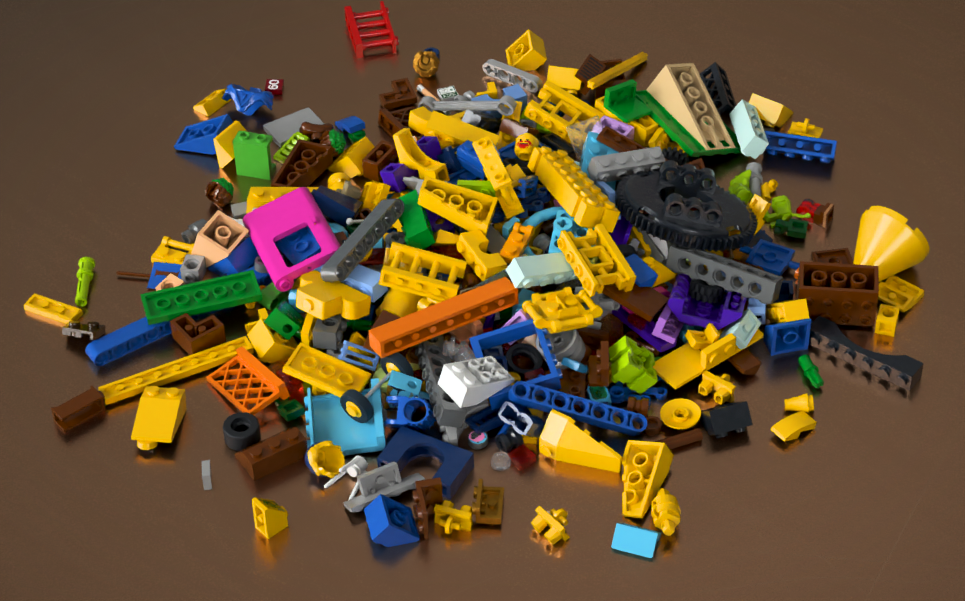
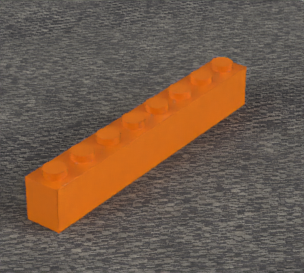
M503 277L368 330L370 347L381 358L387 357L519 304L518 288H515L514 284L507 277Z

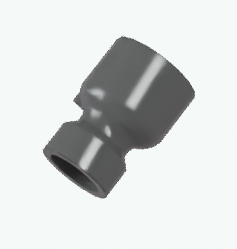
M201 219L189 225V230L181 233L184 242L188 244L195 243L198 232L205 226L207 221Z

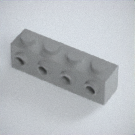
M660 146L592 157L587 171L594 184H596V181L611 182L622 180L625 176L628 177V175L637 174V172L660 171L662 164L666 160Z

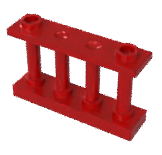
M380 1V10L356 13L352 11L351 6L344 7L345 21L357 58L364 57L363 51L366 48L391 45L393 53H396V46L399 45L398 36L394 35L389 20V9L385 7L383 1ZM380 16L382 17L381 20H374L361 23L357 21L360 19H367ZM385 26V29L367 32L360 31V29ZM386 35L388 36V39L374 40L365 42L363 40L366 38H373Z

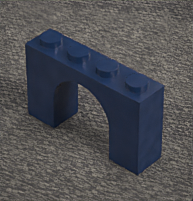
M403 426L399 428L377 457L378 468L391 462H396L400 473L410 461L416 458L430 457L438 460L442 465L433 478H441L442 497L450 500L474 468L473 452Z

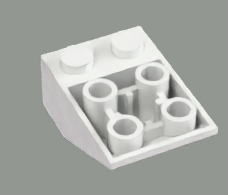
M487 356L444 364L438 385L460 408L481 403L512 384L515 379L495 358Z

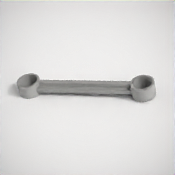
M508 95L502 96L500 101H436L431 96H425L420 101L418 108L424 106L431 112L433 110L465 111L467 109L498 111L504 116H510L514 112L517 102Z

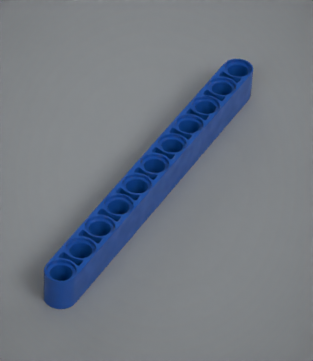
M254 266L245 270H254L259 286H268L273 282L269 273H259L254 269ZM220 310L192 315L190 317L196 322ZM144 317L92 341L86 346L85 352L95 365L103 366L171 334L170 321L148 325L147 318Z

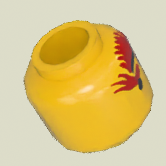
M530 133L519 135L516 138L514 148L516 156L523 161H529L534 146L538 147L539 141Z

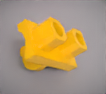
M805 118L804 123L792 122L788 134L821 138L823 128L809 124L810 119Z
M705 371L702 373V381L699 384L698 392L703 396L709 393L714 394L715 402L722 405L726 401L732 403L735 400L734 391L736 386L729 382L730 375L726 373L720 377Z
M444 500L441 505H435L434 522L439 524V526L445 527L446 534H451L453 529L471 532L473 515L471 506L464 505L460 510L454 509V504L447 500Z
M540 506L535 509L537 516L532 520L531 525L539 533L548 526L550 529L544 536L552 545L561 538L565 542L570 538L565 533L566 529L561 525L566 526L569 522L566 519L568 515L566 510L560 508L556 511L553 508L550 514H548Z

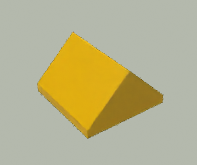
M237 120L213 139L219 168L225 167L235 158L233 140L238 131H247Z

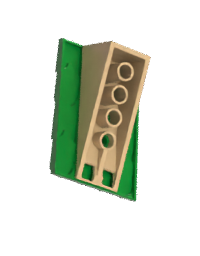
M694 63L665 65L646 90L636 91L635 98L652 109V113L649 116L664 129L674 142L680 145L688 156L699 157L701 155L713 156L715 154L742 153L736 134L722 121Z

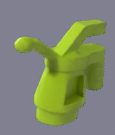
M782 195L772 199L771 207L775 213L770 214L767 211L764 219L767 223L771 222L770 226L772 229L775 228L776 219L788 221L792 217L809 218L811 214L792 213L791 201L787 196Z

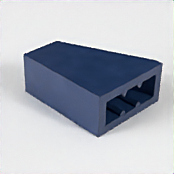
M320 186L317 190L313 189L311 192L323 215L344 227L347 225L346 220L348 218L354 219L355 214L358 213L363 204L360 200L324 186Z

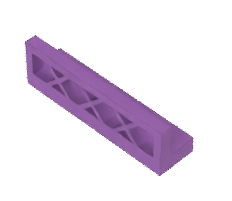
M668 303L661 313L652 335L674 344L684 322L678 320L668 306Z

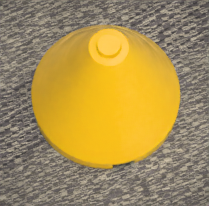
M871 206L869 210H865L860 219L853 264L878 266L880 282L923 262L929 254L930 248L925 236L918 228L912 230L905 224L908 221L907 218L889 208Z

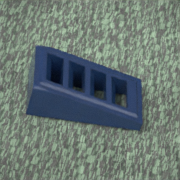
M491 406L465 420V423L477 434L505 424L498 416L501 407L492 410Z

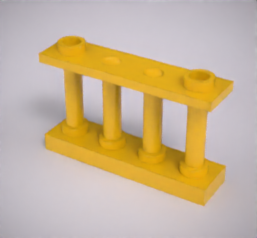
M489 135L473 142L472 146L483 166V171L488 181L491 182L496 191V198H498L506 218L509 219L524 212L511 185L512 181Z
M392 241L389 259L393 261L391 266L383 265L379 284L444 301L457 296L459 285H456L455 281L457 277H464L467 261ZM400 262L411 264L410 271L398 269ZM419 267L430 270L428 277L417 274ZM437 273L448 274L447 282L436 279Z

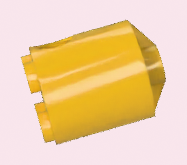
M390 287L384 296L383 302L376 309L377 317L375 319L377 320L383 309L400 317L418 311L417 304L424 296Z

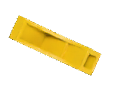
M403 128L393 135L400 163L405 164L409 169L418 170L419 177L424 180L425 176L441 181H450L446 163H440L428 157L416 144L410 128Z

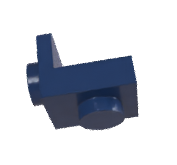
M452 145L442 149L443 153L437 155L440 163H446L448 174L462 169L455 155L459 146L454 148Z

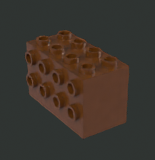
M800 261L796 300L806 299L809 318L812 323L818 316H821L836 324L874 326L879 296L878 266Z

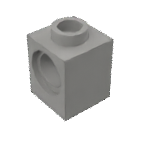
M186 254L180 268L181 279L185 283L190 284L203 280L206 273L205 256Z

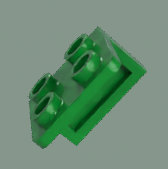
M633 79L605 89L603 107L623 122L629 123L652 113L651 108L635 98L637 82Z

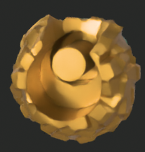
M419 51L415 55L413 68L421 77H430L438 71L440 61L435 52Z

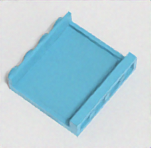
M379 378L371 379V388L364 389L361 394L365 396L379 382ZM380 387L368 398L373 407L374 414L366 423H359L353 420L342 408L340 397L333 394L312 396L310 388H307L308 396L304 397L305 408H308V411H305L306 423H309V425H306L307 438L310 437V440H307V449L316 442L328 440L332 441L334 445L341 446L344 456L384 450L386 447Z

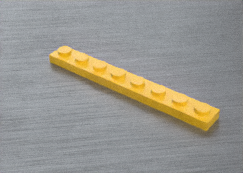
M243 336L100 386L98 389L105 396V405L140 394L146 386L159 387L225 364L237 356L236 349L241 346L253 354V346L248 338Z

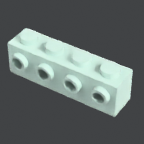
M742 99L729 116L741 152L747 157L751 156L756 159L765 151L769 142L756 107Z
M563 252L516 257L506 268L515 288H529L531 286H545L547 284H561L563 282H576L579 280L571 265L566 261Z

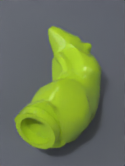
M750 169L735 176L730 181L728 188L730 194H735L738 198H741V201H745V204L754 196L749 189V180L752 173Z

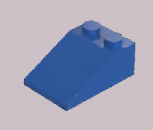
M228 114L186 126L175 143L174 148L176 150L216 154L213 139L231 125L233 121Z

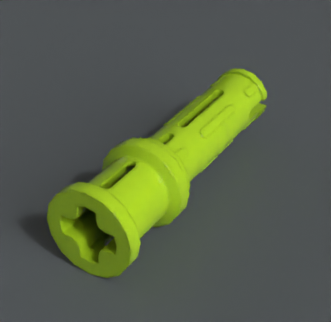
M82 257L78 263L80 268L77 271L79 281L75 304L79 307L87 305L89 284L94 277L93 269L96 262L90 257Z

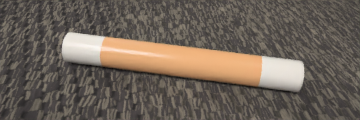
M421 84L416 87L423 96H431L436 101H440ZM442 111L447 116L451 114V111Z

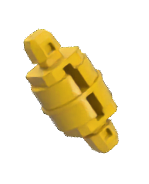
M661 488L657 492V496L651 501V516L653 517L655 527L661 529L663 534L671 536L675 531V527L680 523L681 509L677 498L671 495L667 489Z

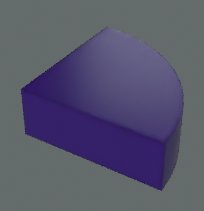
M495 313L484 317L486 320L483 329L491 327L493 329Z

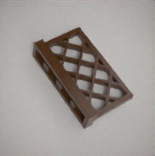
M412 106L389 112L386 108L380 109L378 125L393 139L395 133L406 128L404 126L409 127V121L404 119L409 120L410 111L417 108ZM410 127L412 136H420L416 137L417 141L424 136Z

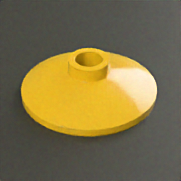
M678 398L670 400L662 406L660 417L663 423L671 428L687 429L699 422L701 410L695 402L689 399Z

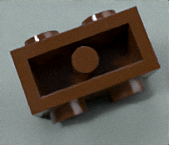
M381 140L362 159L363 177L379 182L382 179L380 171L390 163H398L399 158L396 146Z

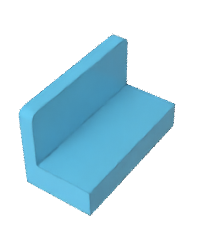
M619 522L616 524L611 547L616 550L653 558L656 543L660 541L662 532Z

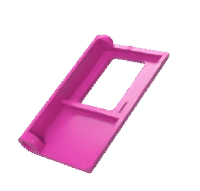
M306 187L297 188L247 213L242 220L244 227L249 230L248 234L276 289L281 292L290 290L294 285V279L324 265L341 246L313 195ZM309 226L321 248V252L292 267H287L274 242Z

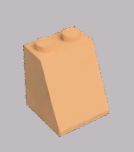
M218 210L198 232L191 255L205 256L207 268L228 257L248 234L249 230Z

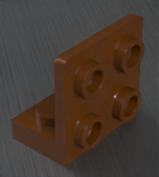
M440 477L415 481L416 490L412 491L413 501L416 503L413 505L414 515L419 519L417 520L418 532H423L424 540L429 539L427 514H434L435 505H441L443 502Z

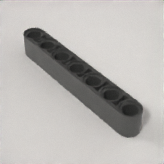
M384 199L380 201L322 266L320 272L322 280L325 282L344 281L403 214V201L401 199Z

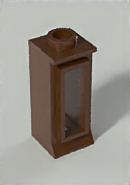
M90 386L91 389L58 407H51L54 422L65 433L105 411V396L101 391H97L93 386Z

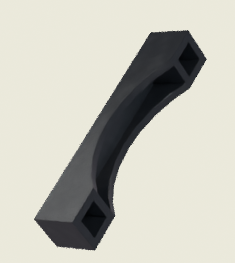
M818 316L811 324L809 345L909 391L922 376L924 363L907 355H886L864 349L849 340L840 331L835 322Z

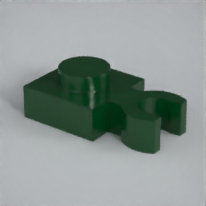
M288 397L285 400L280 401L276 399L274 401L279 414L287 421L295 420L305 414L304 406L296 399L290 400Z

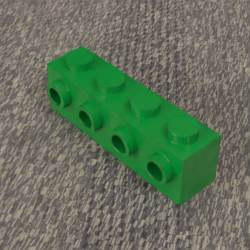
M415 189L397 198L401 199L404 203V212L399 217V221L403 226L401 229L405 235L406 244L424 250L436 243L426 208L418 204L419 193Z

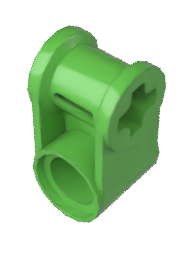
M271 282L260 290L262 300L257 301V303L268 310H274L282 299L285 301L289 300L290 290L285 292L278 291L274 283Z

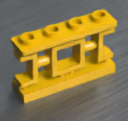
M549 80L545 82L538 94L542 102L539 104L531 100L524 112L526 117L581 150L588 134L586 133L589 128L593 130L594 125L605 115ZM560 110L572 117V120L568 122L558 116L557 113Z
M596 224L594 230L588 228L586 236L575 238L571 231H561L557 241L558 248L563 252L566 261L571 265L575 275L579 278L584 290L587 291L590 297H593L596 291L598 294L602 293L604 285L615 284L619 290H624L625 292L632 291L636 275L603 224ZM598 257L602 263L591 264L588 258Z

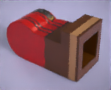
M804 199L797 208L796 214L805 215L810 213L811 217L801 219L827 228L833 220L834 205L827 203L824 206L815 203L811 199Z

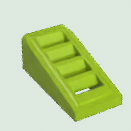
M300 132L294 133L274 154L273 159L283 164L287 159L283 155L288 156L299 139L310 142L309 137Z

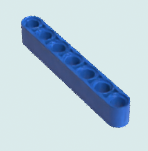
M525 381L516 382L508 392L509 399L515 404L547 413L554 409L571 417L573 420L626 435L637 436L647 427V419L642 414ZM515 389H521L523 396H518ZM535 394L541 395L543 402L537 401ZM554 400H560L562 407L556 406ZM574 405L580 406L582 413L576 412ZM593 410L599 411L601 418L595 417ZM613 416L620 418V424L613 420ZM632 421L638 422L640 429H636Z

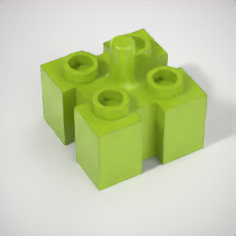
M626 335L609 348V359L612 364L611 380L614 383L620 381L624 384L626 382L629 389L642 394L658 382L657 372L653 368L655 365L654 353L643 346L638 347L637 342Z

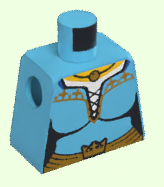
M394 370L391 371L386 398L388 396H406L409 398L415 396L416 398L421 397L430 403L429 393L421 391L422 381L420 379ZM385 398L384 409L398 411V406H392L393 404L386 402Z

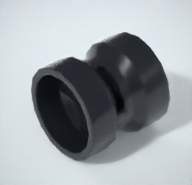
M514 428L509 429L506 434L501 433L495 437L497 447L503 454L511 452L512 448H519L524 444L522 435L517 433Z

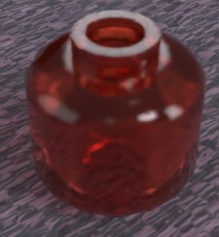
M284 366L278 368L275 375L285 383L288 392L298 391L303 381L282 372Z

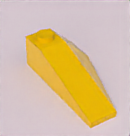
M554 409L550 411L539 437L540 453L557 461L617 473L622 471V456L604 442L598 443L590 436L591 432L587 429L582 431L574 425L576 421L571 417Z
M628 440L622 457V465L624 466V474L622 475V481L624 482L622 515L624 517L643 518L651 505V501L655 498L668 475L674 455L665 443Z

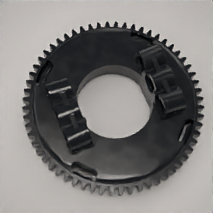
M668 160L662 164L660 171H648V173L643 171L642 173H633L628 175V177L625 176L619 182L615 193L617 209L623 217H626L627 221H630V224H635L636 228H640L641 231L653 235V238L657 237L660 240L667 241V243L671 242L674 245L688 247V249L694 248L695 250L701 249L702 251L708 250L709 252L711 250L723 252L724 250L739 249L751 241L758 224L756 215L752 212V208H748L749 205H746L745 201H741V198H738L735 194H730V191H724V188L716 185V176L712 169L702 168L699 170L692 164L680 166L677 162ZM679 204L677 207H672L671 205ZM694 207L697 210L691 211L690 209ZM639 210H645L655 218L654 221L641 214ZM740 230V234L728 236L729 231Z

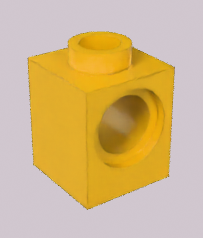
M880 304L875 333L894 337L900 307Z

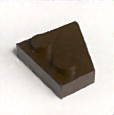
M69 321V323L62 327V335L79 338L90 336L91 340H97L105 333V325H99V322L80 324V321Z

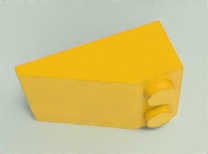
M146 386L140 398L131 440L172 443L187 410L185 389Z

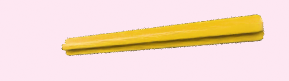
M640 52L587 81V87L593 90L647 61L648 54Z

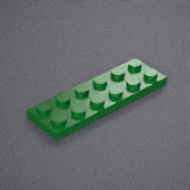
M254 270L140 294L148 325L170 321L185 313L192 316L262 300V293Z

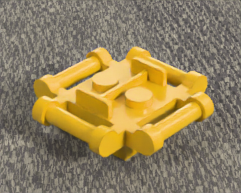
M570 286L554 292L533 293L531 295L532 301L527 300L522 304V309L534 320L533 323L536 328H547L550 334L588 327L594 324L593 318H598L603 313L602 308L593 302L586 290H581L578 294L574 295ZM581 303H585L589 309L585 310Z

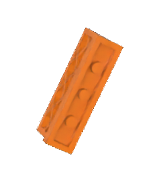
M243 346L236 349L237 356L206 377L207 381L241 412H247L252 415L257 414L279 397L285 400L290 396L285 383ZM236 364H240L239 369H231ZM243 374H251L250 378L242 379ZM229 375H237V379L228 380ZM219 376H224L223 380L215 381ZM253 383H261V387L252 388ZM240 384H248L247 388L239 389ZM227 385H235L234 389L226 390ZM268 392H272V393H273V394H271V395L268 396V397H263V394H264V393H268ZM259 393L258 398H249L250 394ZM245 394L244 399H236L237 395ZM248 404H256L250 410L247 409Z

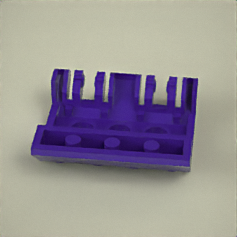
M677 274L668 300V306L680 322H684L688 326H702L704 329H706L709 323H712L717 330H720L742 317L747 298L743 297L741 293L728 291V294L723 295V300L720 303H703L701 300L697 301L696 298L693 299L689 296L688 292L691 283L689 275Z

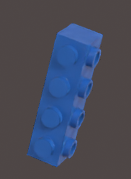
M765 131L769 142L765 149L767 151L766 154L777 155V153H783L784 157L795 158V155L802 156L804 160L810 161L813 158H818L823 163H830L831 160L835 161L838 144L835 140Z

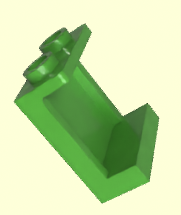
M238 131L233 140L237 175L271 180L276 171V164L271 163L270 143L273 140L271 135Z

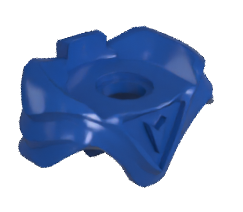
M230 84L227 86L222 99L225 101L233 99L239 112L251 116L263 105H267L272 110L274 95L270 91H262L254 87H250V90H247L240 85Z

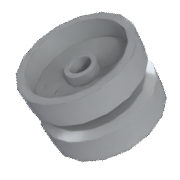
M546 328L547 335H545V339H550L552 345L550 353H555L558 363L555 365L556 369L568 368L561 364L563 357L581 362L586 348L577 329L550 334ZM537 336L536 341H535V342H536V347H537L539 353L543 356L544 361L546 362L544 353H543V351H542V348H541V345H540V342H539V339H538V336Z

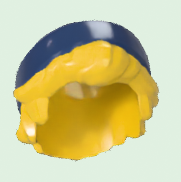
M332 441L316 442L305 453L306 466L313 474L319 477L334 478L335 475L340 473L339 469L345 465L341 446L334 445Z

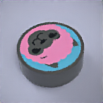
M473 430L468 434V445L471 448L482 449L487 446L488 435L486 432L477 434Z

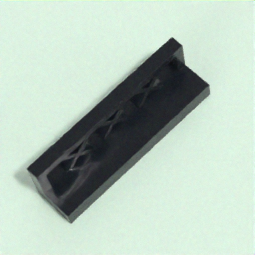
M714 62L700 73V77L719 115L725 111L731 113L737 106L726 71Z

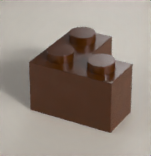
M185 313L170 321L173 339L189 355L226 342L224 324L214 315L196 323Z

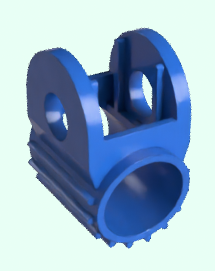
M388 396L386 398V402L393 404L392 406H398L397 419L387 418L384 421L385 427L399 429L403 426L409 429H416L417 431H425L426 429L430 430V427L434 426V421H437L433 415L432 405L421 397ZM426 406L425 417L418 422H413L415 410Z

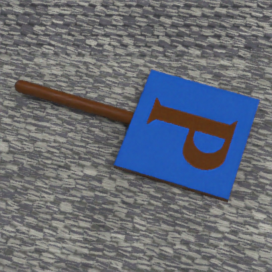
M154 262L151 274L117 271L116 273L117 275L150 278L147 289L156 290L155 287L170 273L181 279L180 268L182 264Z

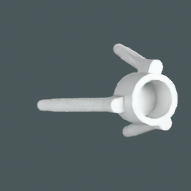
M355 456L350 462L339 469L340 473L329 480L324 487L328 488L347 472L352 477L366 473L367 461L361 456ZM358 480L348 500L355 497L359 489Z

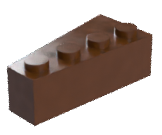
M299 139L273 179L271 187H308L333 163L332 147Z

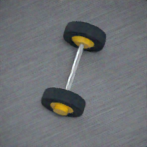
M396 352L380 359L381 367L386 376L365 396L354 389L347 390L341 396V406L353 420L359 423H366L373 416L374 410L368 398L390 378L392 370L413 377L414 372L411 364L400 353Z

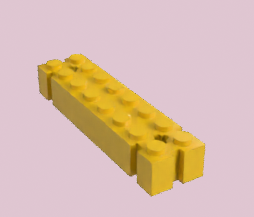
M534 146L527 167L532 172H535L540 182L571 217H575L574 221L581 227L592 229L593 227L595 228L596 224H603L608 232L613 233L620 211L608 199V196L601 192V189L594 184L593 180L589 179L588 175L581 170V167L574 162V159L568 156L566 151L557 150L551 152L552 149L542 146L539 148Z

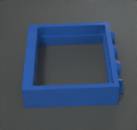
M533 319L469 338L476 359L483 357L482 350L537 334L551 374L525 382L553 390L561 389L560 379L563 376L560 368L556 369L555 367L558 364L555 353H550V350H552L550 339H545V335H547L546 328H536ZM512 386L503 388L488 398L492 410L502 407L505 401L512 402L508 397V392ZM516 388V394L523 396V391Z

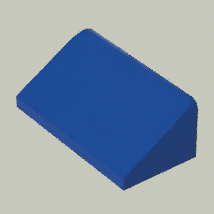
M636 254L625 258L636 275L635 284L638 287H652L658 274Z

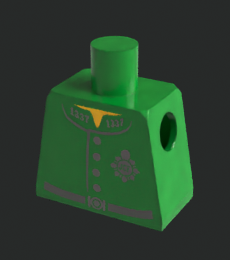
M282 299L265 319L264 323L287 340H290L294 335L301 341L302 324L305 319L288 302Z

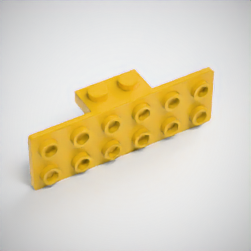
M723 327L720 330H717L720 335L725 329V327ZM757 329L747 347L762 339L764 334ZM730 333L704 349L696 350L688 342L655 361L653 368L659 377L674 389H678L741 350L736 345V336Z

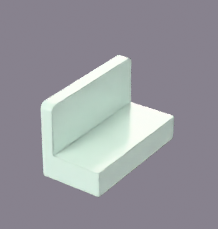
M750 309L743 311L741 318L725 327L718 340L732 333L736 336L738 348L740 350L746 348L761 322Z

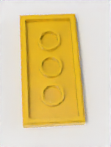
M301 342L282 370V372L340 398L349 389L362 393L372 375L367 371Z

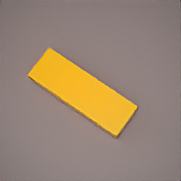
M35 293L24 304V309L65 324L69 323V321H77L83 315V311L80 308Z

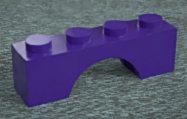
M423 136L416 142L428 157L438 162L437 155L443 152L437 136ZM390 163L380 171L383 183L391 186L389 191L400 193L407 187L402 181L404 177H419L418 170L409 169L403 163Z

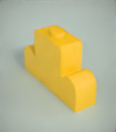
M316 270L301 275L300 287L297 288V308L321 320L341 314L345 319L356 320L370 314L371 296L339 281L325 282L321 278V273Z

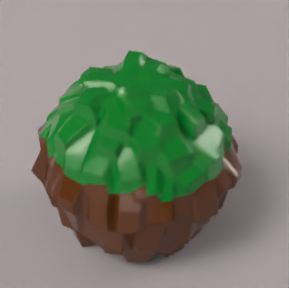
M334 129L325 130L319 138V144L332 147L333 157L343 153L346 141L344 134Z
M225 178L213 179L212 182L207 184L205 196L214 204L224 207L233 200V185L225 180Z

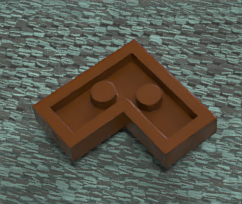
M408 78L391 81L393 91L379 94V100L383 108L386 109L417 103V96Z

